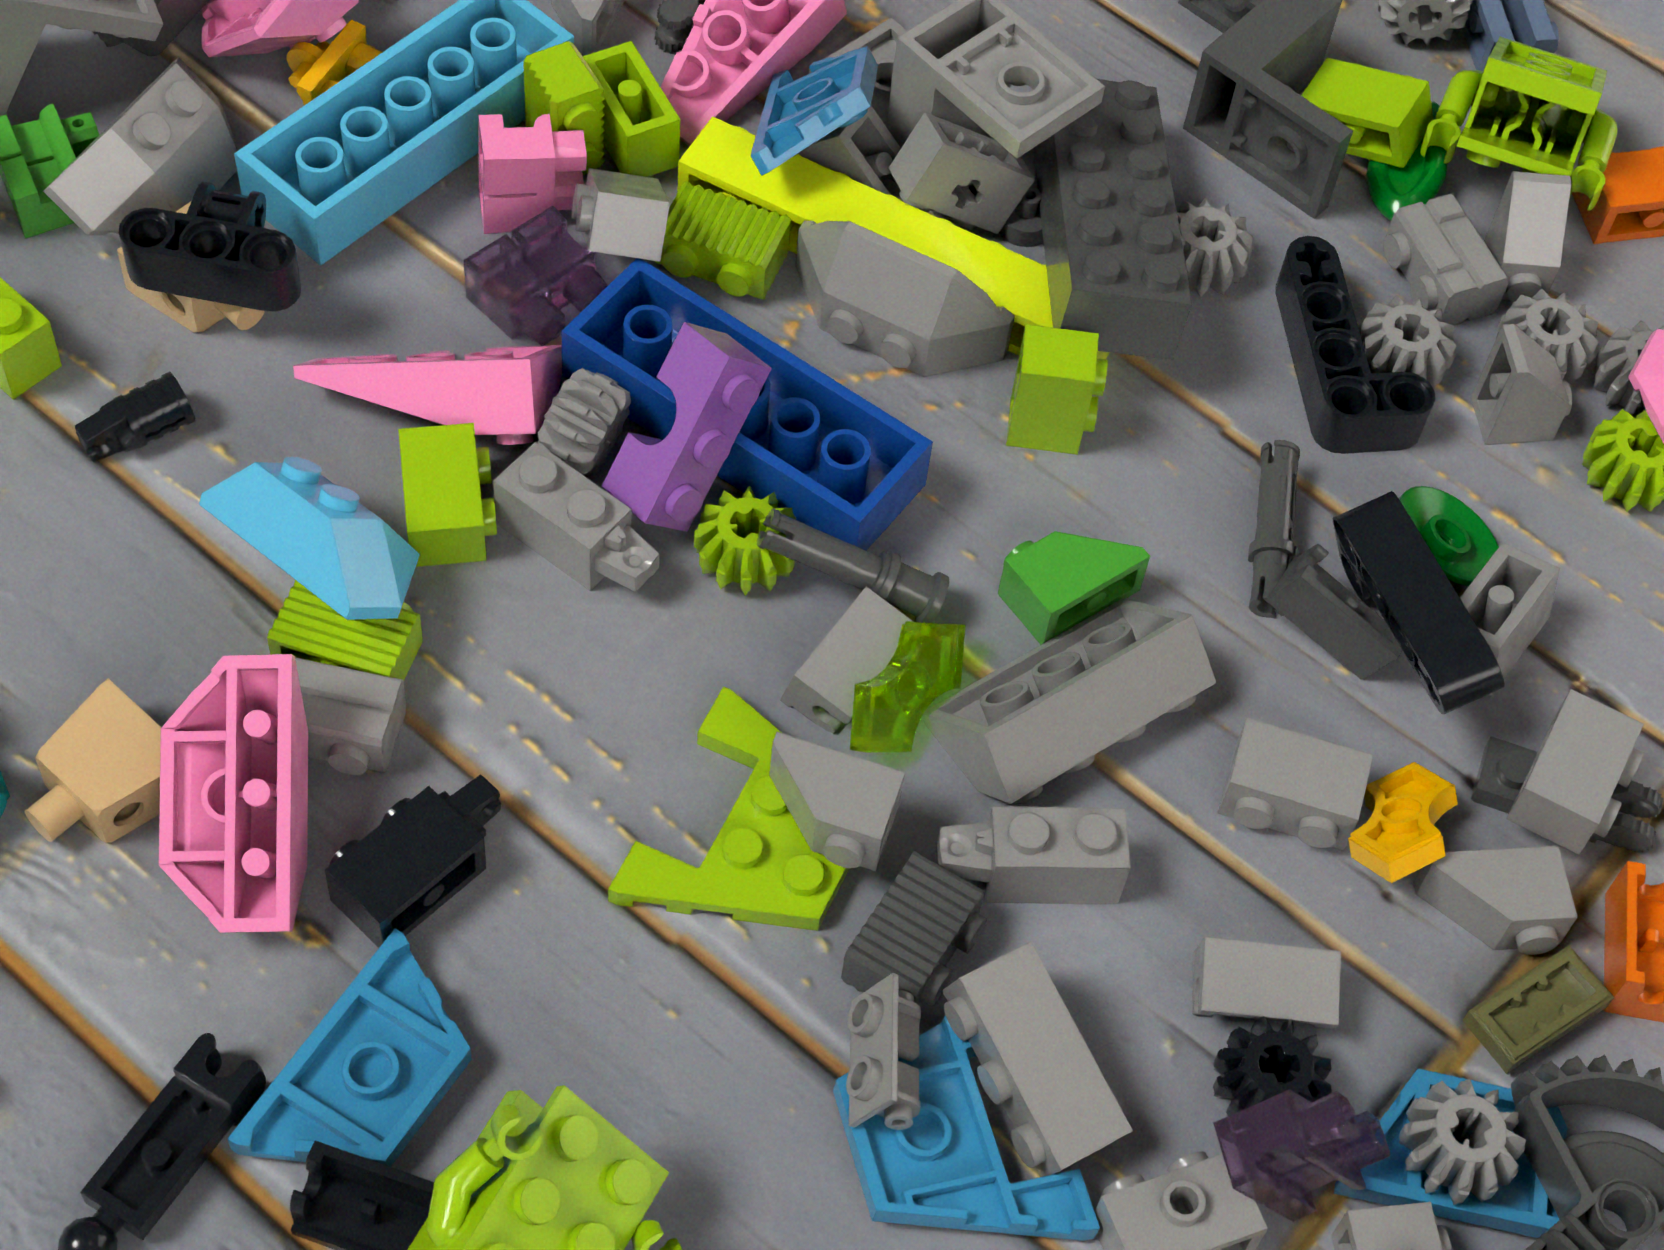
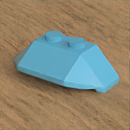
M286 457L283 463L254 462L202 493L199 502L201 507L346 620L396 619L399 617L420 554L380 517L359 503L360 497L357 493L348 488L335 485L322 476V469L319 465L299 457Z

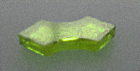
M905 621V624H902L898 646L887 666L871 680L855 683L850 750L860 752H912L917 726L929 705L943 693L953 689H961L966 625Z

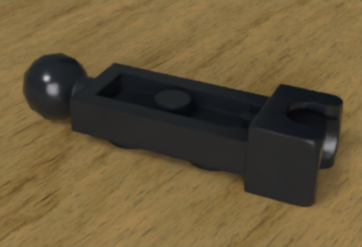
M211 1033L202 1034L173 1068L175 1076L171 1078L81 1190L80 1193L84 1202L97 1210L93 1217L75 1219L65 1227L59 1239L58 1250H117L118 1240L116 1234L121 1227L144 1240L233 1125L237 1127L262 1096L266 1087V1077L260 1065L254 1060H247L233 1074L226 1077H216L215 1074L222 1066L220 1053L216 1049V1039Z

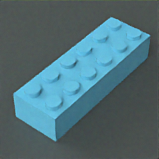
M459 0L235 152L241 195L248 196L252 191L264 193L266 198L265 220L278 231L291 238L296 246L321 266L478 154V115L502 114L504 128H514L526 119L523 64L525 57L567 41L574 43V35L528 0Z

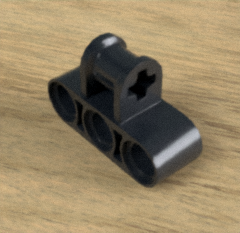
M201 182L195 191L187 214L157 208H142L126 215L119 225L118 233L128 275L132 282L144 289L270 312L289 308L296 303L301 294L295 245L286 234L264 228L266 198L262 192L252 191L248 196L218 191L215 189L214 184Z

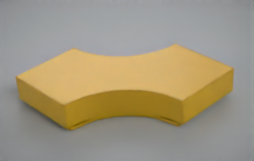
M1412 762L1367 784L1364 795L1365 805L1373 813L1365 824L1350 833L1348 841L1351 858L1388 882L1393 883L1446 856L1443 836L1434 825L1445 812L1458 805L1454 784L1416 762Z

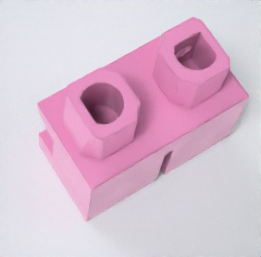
M502 114L478 115V191L484 234L552 229L554 225V211L572 210L576 184H584L582 171L586 170L587 152L583 130L552 131L550 114L538 117L534 122V127L504 128Z

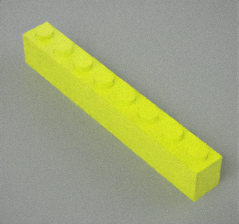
M712 116L678 161L677 193L682 184L689 181L693 186L700 184L704 190L711 188L715 194L722 192L726 198L733 196L736 201L743 199L747 205L754 203L759 209L765 207L769 212L776 211L780 216L787 214L791 219L789 251L797 254L799 228L804 221H814L815 223L850 221L957 269L985 291L996 306L1005 307L1015 315L1008 351L1016 355L1020 353L1025 324L1053 327L1046 265L1011 251L998 242L989 241L962 229L944 218H938L904 203L893 195L884 194L855 181L844 173L826 168L799 154H796L772 171L761 176L750 156L756 136L744 128L733 126ZM1098 351L1097 358L1106 359L1110 352Z

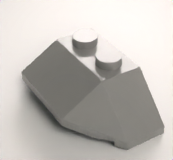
M178 57L43 192L87 235H106L107 233L119 234V225L124 217L138 209L157 208L176 212L192 201L195 191L201 182L212 183L215 189L219 191L237 171L234 153L238 151L220 99Z
M804 221L800 226L796 269L819 329L831 334L838 341L858 346L883 358L895 367L908 369L923 377L1003 361L1007 355L1015 315L1005 307L996 306L985 291L957 269L850 221H825L821 223Z

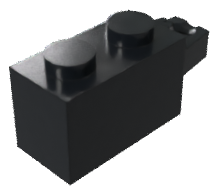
M480 774L451 796L446 791L437 794L430 786H427L413 799L404 798L398 801L387 811L377 828L361 841L352 840L346 843L332 857L329 866L325 869L330 901L378 948L395 928L406 936L486 869L484 845L486 829L483 826L501 810L500 792Z

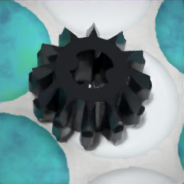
M1264 1016L1255 1020L1250 1032L1239 1026L1230 1033L1226 1042L1228 1048L1220 1049L1214 1060V1070L1220 1074L1213 1085L1214 1096L1232 1100L1226 1110L1228 1121L1238 1119L1244 1114L1252 1119L1250 1123L1252 1137L1261 1134L1266 1123L1271 1124L1281 1140L1284 1137L1290 1136L1295 1124L1305 1129L1310 1127L1319 1115L1318 1107L1325 1106L1331 1097L1332 1085L1325 1081L1332 1070L1331 1059L1312 1055L1318 1046L1317 1034L1305 1037L1302 1040L1293 1036L1295 1028L1292 1019L1283 1022L1279 1032L1273 1030Z

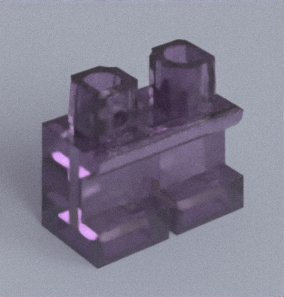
M554 206L512 230L511 238L505 234L463 260L466 298L512 340L525 333L541 346L559 337L561 331L565 328V314L561 309L572 304L581 312L608 286L596 271V252L588 251L587 246L582 248L567 232V220Z
M1288 1090L1213 1123L1232 1188L1261 1205L1264 1204L1265 1207L1293 1222L1317 1211L1311 1191L1335 1180L1351 1189H1366L1360 1169L1390 1156V1150L1378 1118L1368 1111L1356 1115L1348 1098L1337 1091L1314 1102H1309L1292 1090Z

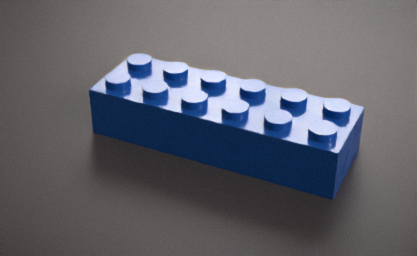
M636 258L561 331L562 376L570 379L574 372L583 368L593 373L604 374L617 381L620 387L630 392V414L627 418L661 440L666 438L674 425L676 400L671 389L656 376L683 323L687 322L727 333L772 369L717 476L743 493L750 485L755 498L763 499L775 492L778 508H793L796 520L867 551L926 485L933 441L642 259Z

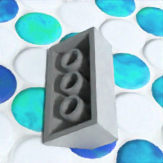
M1122 598L921 712V716L927 728L978 792L1009 804H1018L1038 796L1043 791V785L1059 775L1076 772L1089 766L1095 760L1094 755L1110 745L1126 742L1140 736L1146 729L1145 725L1159 716L1189 707L1195 702V695L1214 685L1216 680L1192 614Z

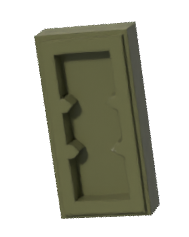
M1569 945L1469 1010L1462 1021L1504 1072L1508 1074L1607 1008L1614 997Z

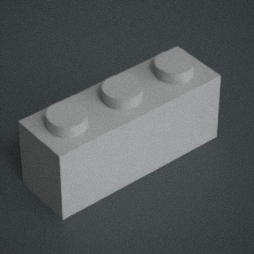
M1031 941L965 974L942 990L948 1001L944 1004V1011L952 1030L962 1041L968 1039L981 1063L977 1068V1072L983 1089L995 1104L1002 1103L1015 1127L1011 1131V1138L1018 1155L1029 1168L1036 1167L1041 1177L1059 1172L1133 1131Z

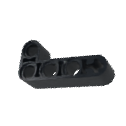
M1304 236L1295 239L1287 249L1275 286V294L1310 431L1315 442L1325 450L1340 454L1398 451L1411 448L1418 442L1434 405L1435 391L1432 385L1424 377L1411 372H1370L1339 255L1335 247L1328 241L1315 236Z
M1390 491L1333 517L1339 556L1349 582L1362 601L1372 598L1438 711L1444 715L1504 688V678L1491 648L1397 495Z

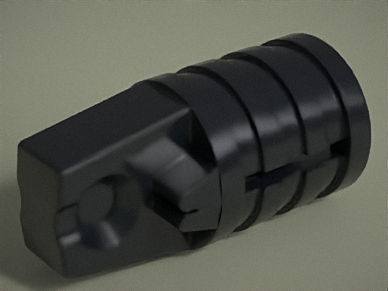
M169 371L161 375V378L157 380L153 379L140 388L136 387L123 396L119 395L113 398V400L100 407V411L76 424L75 430L87 455L92 462L122 451L128 452L142 448L148 442L160 439L164 434L172 433L178 430L180 426L195 422L196 419L181 386Z

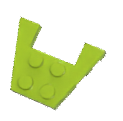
M723 686L698 730L697 745L754 770L701 866L696 868L635 841L608 888V901L627 907H633L634 901L666 905V912L690 915L694 909L733 914L732 920L818 931L850 868L838 866L826 859L823 854L811 851L769 776L772 743L776 732H782L733 690Z

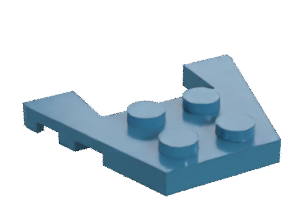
M946 1015L940 1024L919 1035V1057L911 1062L898 1057V1061L919 1069L920 1113L913 1118V1125L910 1128L903 1130L888 1128L884 1124V1117L874 1115L855 1128L850 1127L849 1094L846 1089L848 1073L836 1079L833 1088L834 1097L872 1221L1081 1241L1095 1238L1100 1226L1080 1168L1017 1183L1009 1182L968 1059L977 1056L968 1039L962 1041L954 1033Z

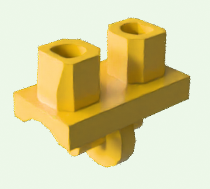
M351 19L331 44L326 41L318 42L316 46L307 42L296 43L287 53L286 59L293 72L288 80L296 88L303 104L306 105L381 54L382 51L367 44L366 26Z

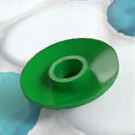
M1416 486L1406 490L1400 496L1399 500L1448 580L1469 586L1499 548L1488 526L1466 504L1442 490L1427 486Z

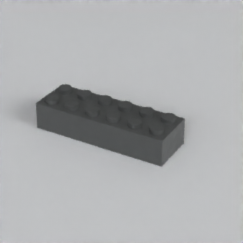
M1097 79L1105 86L1102 103L1033 148L1037 186L1041 192L1040 213L1053 328L1099 333L1098 351L1173 360L1192 307L1157 89L1156 87L1145 86L1136 81L1115 82Z

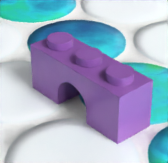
M684 322L656 376L671 389L676 400V418L670 433L665 439L661 440L628 432L601 487L631 508L632 513L645 524L688 532L723 462L728 457L731 447L752 406L757 401L772 368L727 333Z

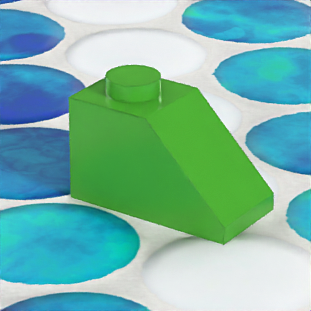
M1055 531L1035 543L1029 540L1019 544L1006 556L997 594L1041 645L1122 598L1126 599L1140 591L1150 555L1143 547Z

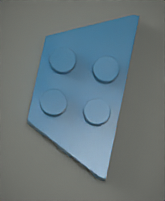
M868 46L846 52L837 57H828L815 61L809 66L812 73L795 81L788 70L778 72L772 76L750 155L761 176L772 171L835 129L857 122L867 113V109L871 107L878 64Z
M396 928L391 932L227 1138L232 1151L244 1156L306 1162L314 1141H318L389 1167L393 1165L472 1060L471 1048L455 1021L450 1020L439 993L430 978H426L410 951V944L404 933Z
M1418 1068L1335 1183L1334 1194L1388 1206L1431 1202L1434 1216L1539 1238L1559 1221L1547 1193L1524 1152L1515 1160L1519 1166L1517 1167L1518 1173L1509 1185H1498V1190L1491 1199L1481 1202L1470 1192L1463 1203L1453 1205L1448 1187L1442 1184L1435 1192L1425 1194L1424 1184L1429 1176L1425 1170L1405 1171V1160L1412 1152V1150L1399 1144L1400 1131L1406 1123H1410L1406 1112L1414 1099H1419L1420 1097L1427 1098L1426 1095L1433 1085L1443 1081L1454 1091L1461 1081L1467 1079ZM1471 1080L1476 1096L1483 1098L1489 1091L1498 1089L1499 1100L1495 1107L1499 1112H1515L1511 1088ZM1559 1107L1548 1108L1547 1110L1562 1138H1567L1568 1128ZM1461 1139L1459 1143L1463 1144L1465 1140Z

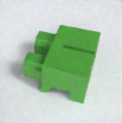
M54 103L41 110L38 120L11 126L7 114L0 116V176L25 239L75 223L43 191L99 136L98 128L91 112L60 120Z

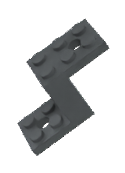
M1179 0L1178 3L1223 33L1202 52L1183 129L1313 219L1317 218L1328 208L1353 130L1299 94L1306 89L1323 64L1342 0ZM1287 141L1291 144L1295 152H1293L1287 147Z

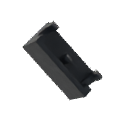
M314 1141L306 1158V1170L309 1171L306 1185L302 1192L294 1190L290 1200V1212L293 1219L292 1235L334 1250H407L428 1218L434 1182Z

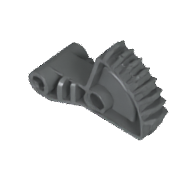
M1605 1054L1599 1058H1594L1587 1067L1577 1055L1574 1058L1567 1059L1561 1068L1550 1061L1541 1065L1534 1075L1528 1070L1525 1073L1519 1074L1511 1083L1515 1112H1519V1122L1513 1129V1132L1526 1139L1524 1153L1559 1218L1556 1224L1525 1250H1636L1664 1225V1153L1638 1138L1610 1131H1589L1563 1139L1547 1109L1576 1104L1600 1105L1634 1114L1664 1130V1085L1662 1084L1661 1068L1650 1069L1643 1077L1638 1076L1633 1058L1628 1061H1622L1613 1071ZM1604 1209L1612 1211L1621 1217L1627 1231L1619 1230L1610 1224L1605 1217Z

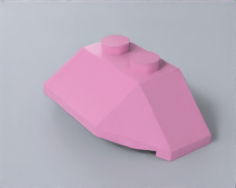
M210 0L202 8V16L206 20L202 26V49L208 57L267 54L287 46L291 49L298 42L310 43L315 38L321 43L337 34L346 26L347 22L342 16L359 3V0Z
M292 654L223 656L211 669L212 672L186 698L161 728L159 866L208 917V920L220 933L292 932L307 869L308 726L296 660Z

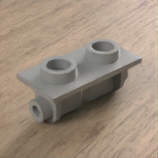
M895 973L890 974L851 1001L848 1015V1028L851 1032L850 1070L847 1075L846 1089L849 1094V1126L853 1128L874 1115L884 1117V1124L888 1128L895 1130L908 1129L913 1125V1118L920 1113L919 1069L898 1061V1057L910 1062L919 1057V1020L921 1018V1008L914 1002V996L911 993L898 991L899 975Z

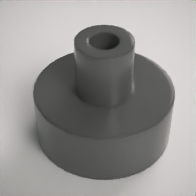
M1029 187L999 231V234L1013 245L1032 247L1044 242L1040 213L1041 192L1037 188Z

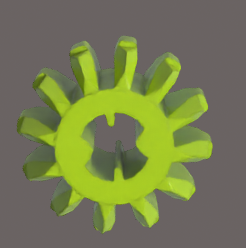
M1621 409L1611 420L1603 419L1601 424L1595 427L1590 437V442L1583 453L1582 465L1589 470L1586 485L1603 487V502L1613 497L1622 500L1626 512L1635 507L1637 503L1651 512L1656 506L1660 505L1661 501H1664V444L1650 420L1646 409L1637 415L1636 418Z
M749 485L742 498L737 499L724 490L719 498L718 505L705 504L704 510L701 512L698 529L694 531V547L697 548L696 553H699V565L702 568V574L716 573V582L720 590L732 582L740 583V588L745 596L751 590L754 583H759L771 592L776 584L777 576L789 577L790 572L794 569L795 560L757 546L760 531L766 532L769 530L786 538L785 534L763 525L768 513L773 508L796 520L793 508H778L775 492L763 499L755 498V494Z

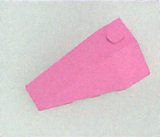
M705 0L703 5L699 4L692 19L694 25L682 51L676 53L661 84V89L681 119L680 140L690 146L712 116L724 122L769 87L774 74L790 70L811 53L847 14L844 0Z
M562 345L486 348V351L465 354V360H455V353H450V350L408 355L406 356V361H397V355L380 354L315 358L293 366L294 378L442 425L474 423L475 435L496 434L497 444L515 445L534 441L533 434L537 433L542 427L545 420L544 415L548 412L553 397H556L559 393L562 376Z

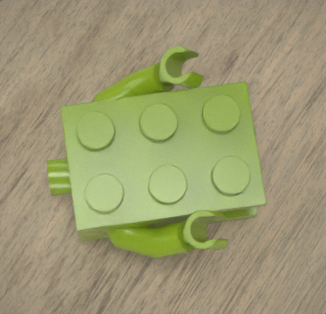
M1500 36L1487 60L1484 71L1462 70L1452 77L1437 111V119L1430 121L1427 126L1420 153L1422 156H1425L1428 147L1440 146L1447 151L1443 162L1447 164L1453 159L1456 148L1460 147L1468 150L1466 154L1467 159L1488 167L1498 168L1500 162L1503 161L1522 167V172L1570 176V197L1572 192H1581L1587 195L1590 199L1587 210L1590 211L1596 206L1606 183L1603 172L1606 170L1618 133L1617 123L1614 118L1597 108L1603 92L1607 70ZM1471 107L1467 122L1461 133L1460 126L1464 123L1468 110ZM1584 143L1578 160L1579 166L1574 168L1573 170L1574 163L1579 153L1580 147Z
M565 1085L555 1088L544 1108L522 1090L507 1091L477 1140L437 1175L434 1182L428 1218L407 1250H625L630 1239L632 1240L633 1250H648L652 1244L662 1237L663 1230L658 1221L644 1220L641 1222L669 1172ZM672 1238L659 1250H682V1247L677 1238Z

